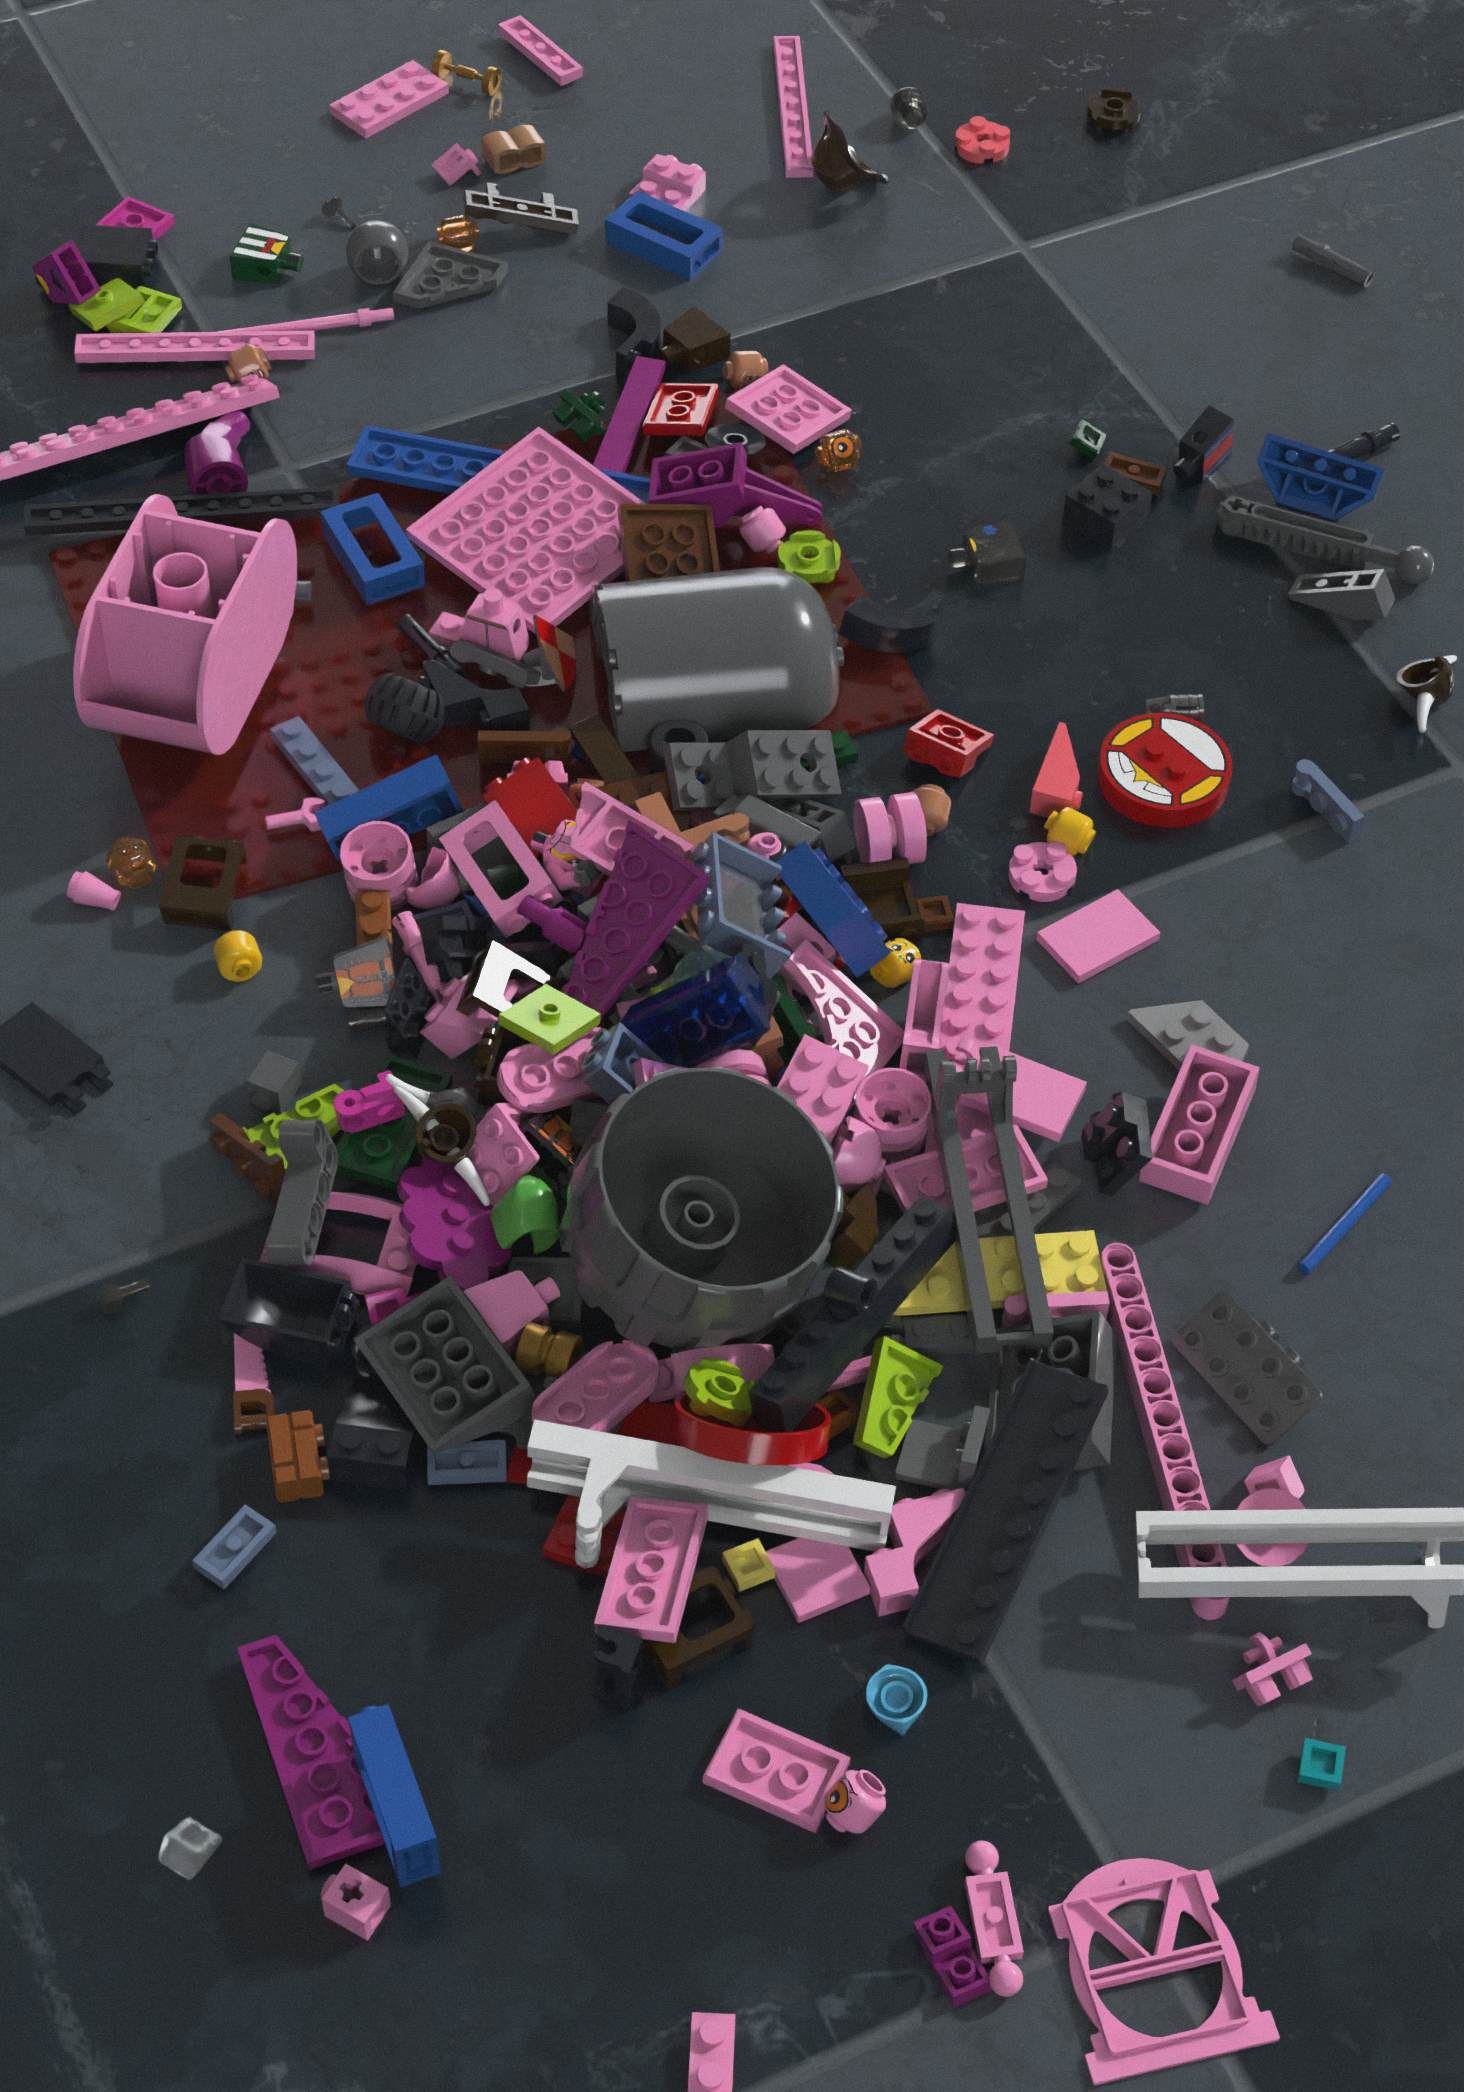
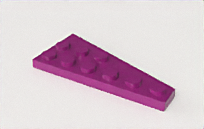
M631 820L628 821L625 832L627 834L622 847L617 849L613 859L615 865L610 878L604 882L585 933L587 937L581 951H577L573 962L575 967L569 983L565 984L562 993L600 1013V1021L711 880L706 873Z
M277 1635L237 1647L308 1869L311 1870L385 1844L353 1754L348 1721L330 1704V1699L321 1689L316 1687L305 1673V1669Z

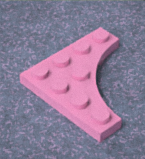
M805 939L783 966L796 979L809 997L819 1018L825 1044L870 1065L864 1077L866 1078L872 1072L883 1069L903 1043L904 1030ZM855 1095V1097H854V1099H853V1101H852V1103H851V1105H850V1107H849L847 1113L850 1111V1109H851V1108L853 1107V1105L855 1104L856 1095Z

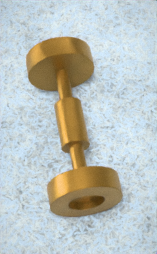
M439 50L432 62L431 71L440 79H445L449 72L453 71L456 72L457 76L472 81L476 79L481 80V89L484 94L494 96L499 90L502 72L498 68L490 66L484 75H480L477 70L462 65L453 66L451 53L444 50Z

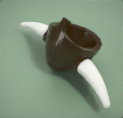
M1438 653L1434 658L1410 663L1401 668L1396 674V680L1400 686L1417 700V721L1421 733L1426 731L1427 717L1431 705L1445 704L1452 696L1451 691L1454 688V681L1450 664L1457 661V656L1455 655L1443 657L1441 653Z
M398 1086L395 1087L394 1093L402 1100L418 1122L415 1129V1138L420 1155L437 1163L450 1164L468 1183L483 1205H490L486 1189L468 1156L476 1138V1122L472 1113L462 1105L454 1103L439 1104L429 1109L406 1090Z

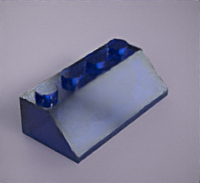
M742 952L631 1005L620 1021L667 1064L685 1068L699 1065L757 1038L771 1029L762 981Z

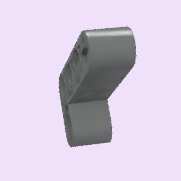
M321 1119L286 1120L281 1122L279 1127V1145L288 1165L267 1240V1257L270 1264L279 1266L310 1265L315 1256L338 1165V1155L335 1144Z

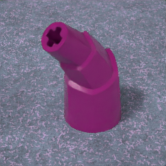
M237 410L225 414L215 422H210L198 435L187 441L185 445V464L191 495L247 491L248 476L237 451L241 439L250 430L249 419L243 412Z

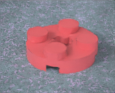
M972 117L969 123L959 127L955 133L957 153L967 161L984 163V159L993 158V162H997L1003 159L1009 152V128L986 121L983 117Z

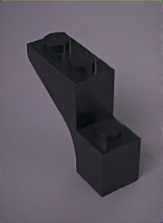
M436 660L422 662L423 676L419 677L420 685L438 692L444 698V711H446L444 729L478 720L482 730L530 731L529 708L519 687L504 690L483 689Z

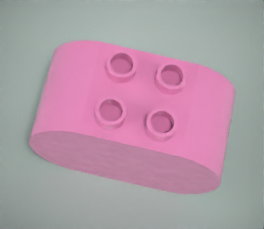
M159 494L150 496L137 513L91 596L81 620L74 655L73 686L76 708L82 722L90 728L221 755L227 752L236 741L279 655L288 631L297 581V549L294 534L289 523L286 520L274 518L259 533L178 516L170 498Z

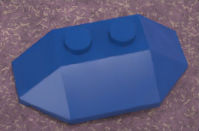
M1267 433L1257 459V464L1276 504L1333 522L1373 500L1385 471L1381 467Z

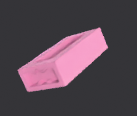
M496 800L439 838L506 938L521 931L531 922L524 916L517 914V909L526 895L530 894L533 898L551 909L564 900ZM498 836L503 840L529 878V884L507 900L499 898L471 856V854Z

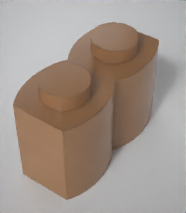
M519 125L508 132L494 131L481 138L482 156L496 174H507L517 170L519 167H535L546 161V143L532 125Z

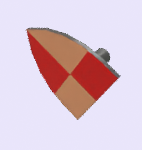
M533 615L539 647L524 654L523 661L527 666L540 662L542 678L544 680L555 679L562 692H564L572 685L576 674L577 663L573 637L539 616Z

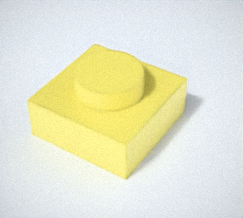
M759 1538L722 1552V1561L738 1592L775 1578V1568Z

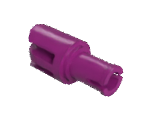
M530 894L523 898L517 909V914L542 927L541 930L544 938L571 953L582 949L587 937L585 931L588 924L563 907L551 909L533 898Z

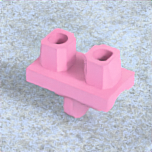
M1258 1632L1250 1637L1251 1650L1243 1653V1658L1247 1664L1258 1661L1261 1666L1232 1681L1237 1691L1246 1688L1250 1697L1259 1707L1281 1696L1271 1674L1280 1671L1289 1690L1313 1679L1308 1664L1304 1659L1312 1653L1307 1643L1276 1657L1275 1651L1283 1648L1282 1640L1278 1636L1269 1640L1264 1634Z

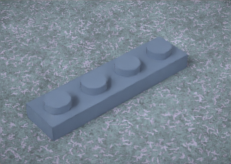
M300 716L270 728L272 740L319 799L325 800L326 806L359 791Z

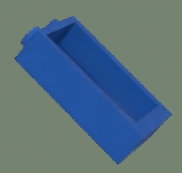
M637 191L632 197L625 200L614 213L608 215L604 223L607 244L689 281L722 252L723 228L640 191ZM639 219L644 220L693 243L689 245L683 244L636 222Z
M379 493L320 511L323 536L366 605L425 586L424 564ZM377 522L401 560L381 568H374L350 530Z
M389 1704L379 1707H365L355 1715L348 1717L353 1754L401 1888L441 1873L437 1837Z

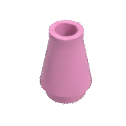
M76 871L68 884L66 896L72 898L73 903L107 908L114 911L120 901L121 892L108 886L87 871L84 873Z

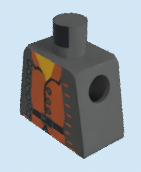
M389 935L336 954L333 958L335 971L316 974L320 995L340 991L343 1007L386 1006L397 979Z

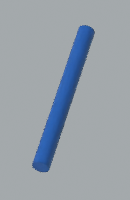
M1381 1173L1297 1266L1302 1274L1309 1275L1391 1185L1392 1180L1388 1175Z

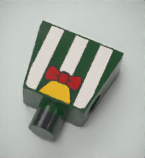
M250 223L230 254L232 279L276 284L280 282L286 270L301 272L304 257L303 255L292 253L291 238L288 235Z

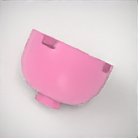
M848 1116L846 1118L847 1125L841 1124L831 1143L835 1154L833 1159L838 1174L839 1186L842 1187L844 1192L861 1189L871 1178L878 1180L886 1164V1159L881 1158L882 1142L880 1136L867 1124Z

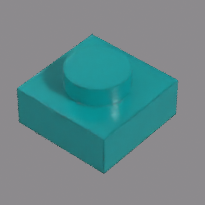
M1305 1738L1302 1744L1297 1782L1338 1791L1342 1780L1346 1747Z

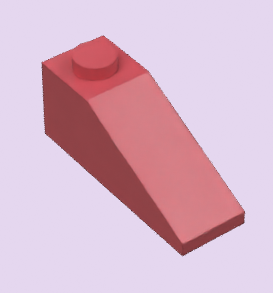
M1062 722L1058 724L1032 790L1029 813L1048 818L1053 811L1060 813L1065 807H1072L1078 811L1083 797V792L1078 791L1080 775L1066 723Z

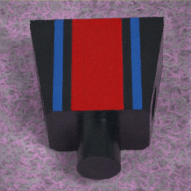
M1209 405L1181 438L1179 443V462L1173 467L1174 474L1181 480H1187L1192 476L1199 481H1205L1232 457L1234 419Z

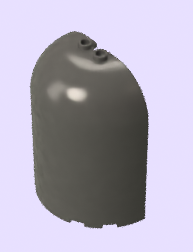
M757 567L592 585L589 615L599 660H604L608 679V706L615 739L623 752L649 749V739L653 730L661 723L670 720L684 719L694 722L704 729L708 736V742L731 740L747 730H804L822 721L829 715L837 703L840 688L839 667L844 666L842 647H837V627L835 624H832L827 607L817 591L807 581L792 572L773 567Z

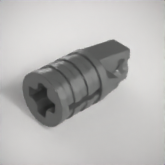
M1181 694L1149 699L1144 702V714H1176L1203 723V695Z

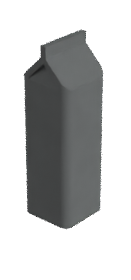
M732 794L713 812V815L718 818L730 814L734 815L739 812L749 817L748 831H750V838L759 833L770 832L777 834L788 843L789 852L804 840L813 851L818 847L821 849L822 832L751 794L742 796Z

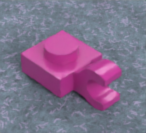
M400 1287L364 1295L370 1325L379 1323L424 1292L404 1298L403 1289Z

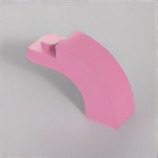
M732 1344L671 1354L670 1358L658 1360L660 1379L654 1392L649 1395V1401L661 1402L670 1400L685 1392L683 1385L685 1375L694 1362L695 1365H699L703 1358H716L727 1361L742 1370L739 1376L748 1384L751 1378L756 1383L775 1361L773 1345Z

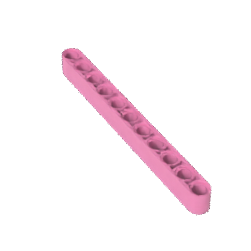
M1123 1243L1109 1244L1104 1248L1101 1255V1265L1110 1302L1108 1316L1112 1329L1117 1335L1118 1351L1164 1511L1210 1510L1135 1253L1128 1245ZM1148 1391H1154V1392H1157L1158 1394H1153V1393H1150V1392H1148ZM1157 1423H1163L1167 1425V1427L1160 1426ZM1166 1456H1173L1178 1460H1172ZM1176 1489H1182L1187 1493H1180ZM1174 1544L1180 1567H1227L1221 1544ZM1195 1557H1202L1208 1562L1198 1561ZM1189 1597L1194 1612L1199 1617L1206 1620H1215L1225 1614L1230 1597Z

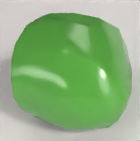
M531 1175L519 1178L491 1209L490 1218L502 1249L511 1248L516 1239L529 1233L534 1245L533 1254L538 1255L550 1248L559 1238L557 1200L552 1190L539 1178Z

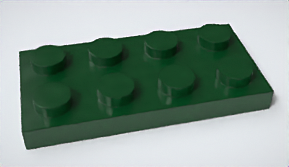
M386 1054L370 1085L378 1083L377 1074L390 1070L394 1077L411 1086L429 1092L440 1093L451 1088L453 1074ZM404 1104L406 1116L359 1132H345L336 1147L338 1155L336 1173L397 1191V1183L406 1169H409L419 1150L415 1138V1129L418 1122Z

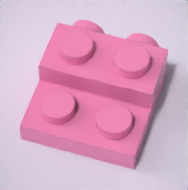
M656 154L643 168V179L629 193V198L637 191H640L686 212L706 190V171H703L697 164L687 165L681 163L673 155L662 156Z

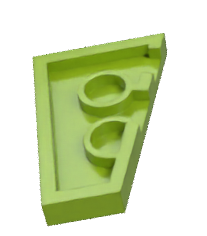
M332 1084L297 1101L294 1108L279 1115L272 1113L262 1118L263 1123L248 1130L245 1127L242 1129L248 1135L251 1143L259 1140L265 1145L267 1149L265 1152L269 1157L275 1153L281 1156L286 1173L288 1162L279 1145V1127L281 1122L286 1120L321 1119L332 1138L341 1130L337 1125L334 1100L344 1090L336 1084Z
M886 1336L875 1339L853 1444L883 1459L893 1456L912 1423V1414L918 1404L924 1402L929 1393L927 1388L933 1378L939 1376L944 1366Z

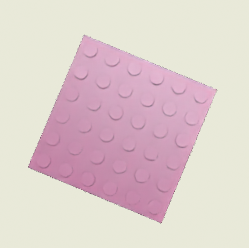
M537 427L406 529V535L409 540L481 594L490 588L499 589L503 593V600L516 603L522 607L526 628L536 634L533 615L539 616L556 627L590 599L592 585L610 583L625 571L617 509L620 504L646 503L546 431Z

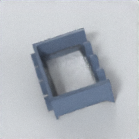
M712 832L704 842H700L696 846L692 855L694 865L711 878L695 901L698 913L697 928L699 929L700 946L703 947L707 944V946L730 957L731 946L741 943L763 949L766 960L765 974L767 979L770 980L791 957V952L781 947L787 935L775 929L782 921L784 911L772 907L780 898L782 889L771 884V882L782 871V866Z

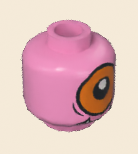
M867 1770L846 1771L824 1796V1805L828 1812L826 1814L828 1822L840 1832L847 1830L856 1834L863 1833L886 1808V1799L884 1797L886 1790L884 1785L875 1775Z

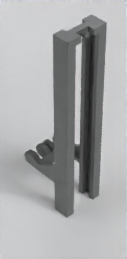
M998 1046L980 1047L978 1070L976 1059L969 1058L966 1059L964 1071L956 1072V1066L953 1064V1061L946 1060L944 1050L926 1051L924 1073L927 1087L932 1095L931 1112L948 1207L952 1211L956 1240L955 1246L975 1354L1000 1352L1001 1346H1007L1008 1350L1014 1351L1017 1345L1024 1344L1025 1350L1050 1348L1054 1331L1012 1122L1013 1082H1016L1017 1078L1015 1055L1003 1056V1060L1000 1061ZM986 1092L1032 1331L996 1334L955 1113L958 1094Z

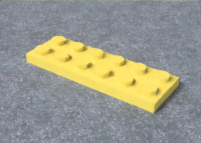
M1094 1230L1035 1234L1046 1294L1107 1291ZM1014 1237L979 1238L991 1308H1004V1303L1010 1296L1025 1295ZM955 1242L892 1315L903 1316L967 1311Z

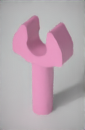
M313 797L305 798L300 810L266 816L267 830L301 823L305 824L311 832L321 830L314 812L326 807L325 800Z

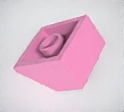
M469 973L459 980L454 977L447 983L441 992L445 997L441 1003L436 1002L424 1016L427 1023L420 1032L450 1059H454L480 1042L484 1028L493 1027L498 1020L497 1017L480 1007L468 1017L456 1010ZM507 982L503 992L504 999L510 1002L519 987L514 983Z

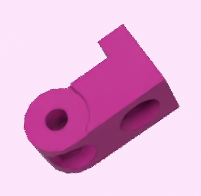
M390 1070L377 1074L378 1083L361 1088L358 1091L346 1090L335 1097L334 1109L337 1125L341 1130L350 1133L359 1132L406 1116L404 1103L394 1093V1088L385 1079L387 1074L392 1075Z

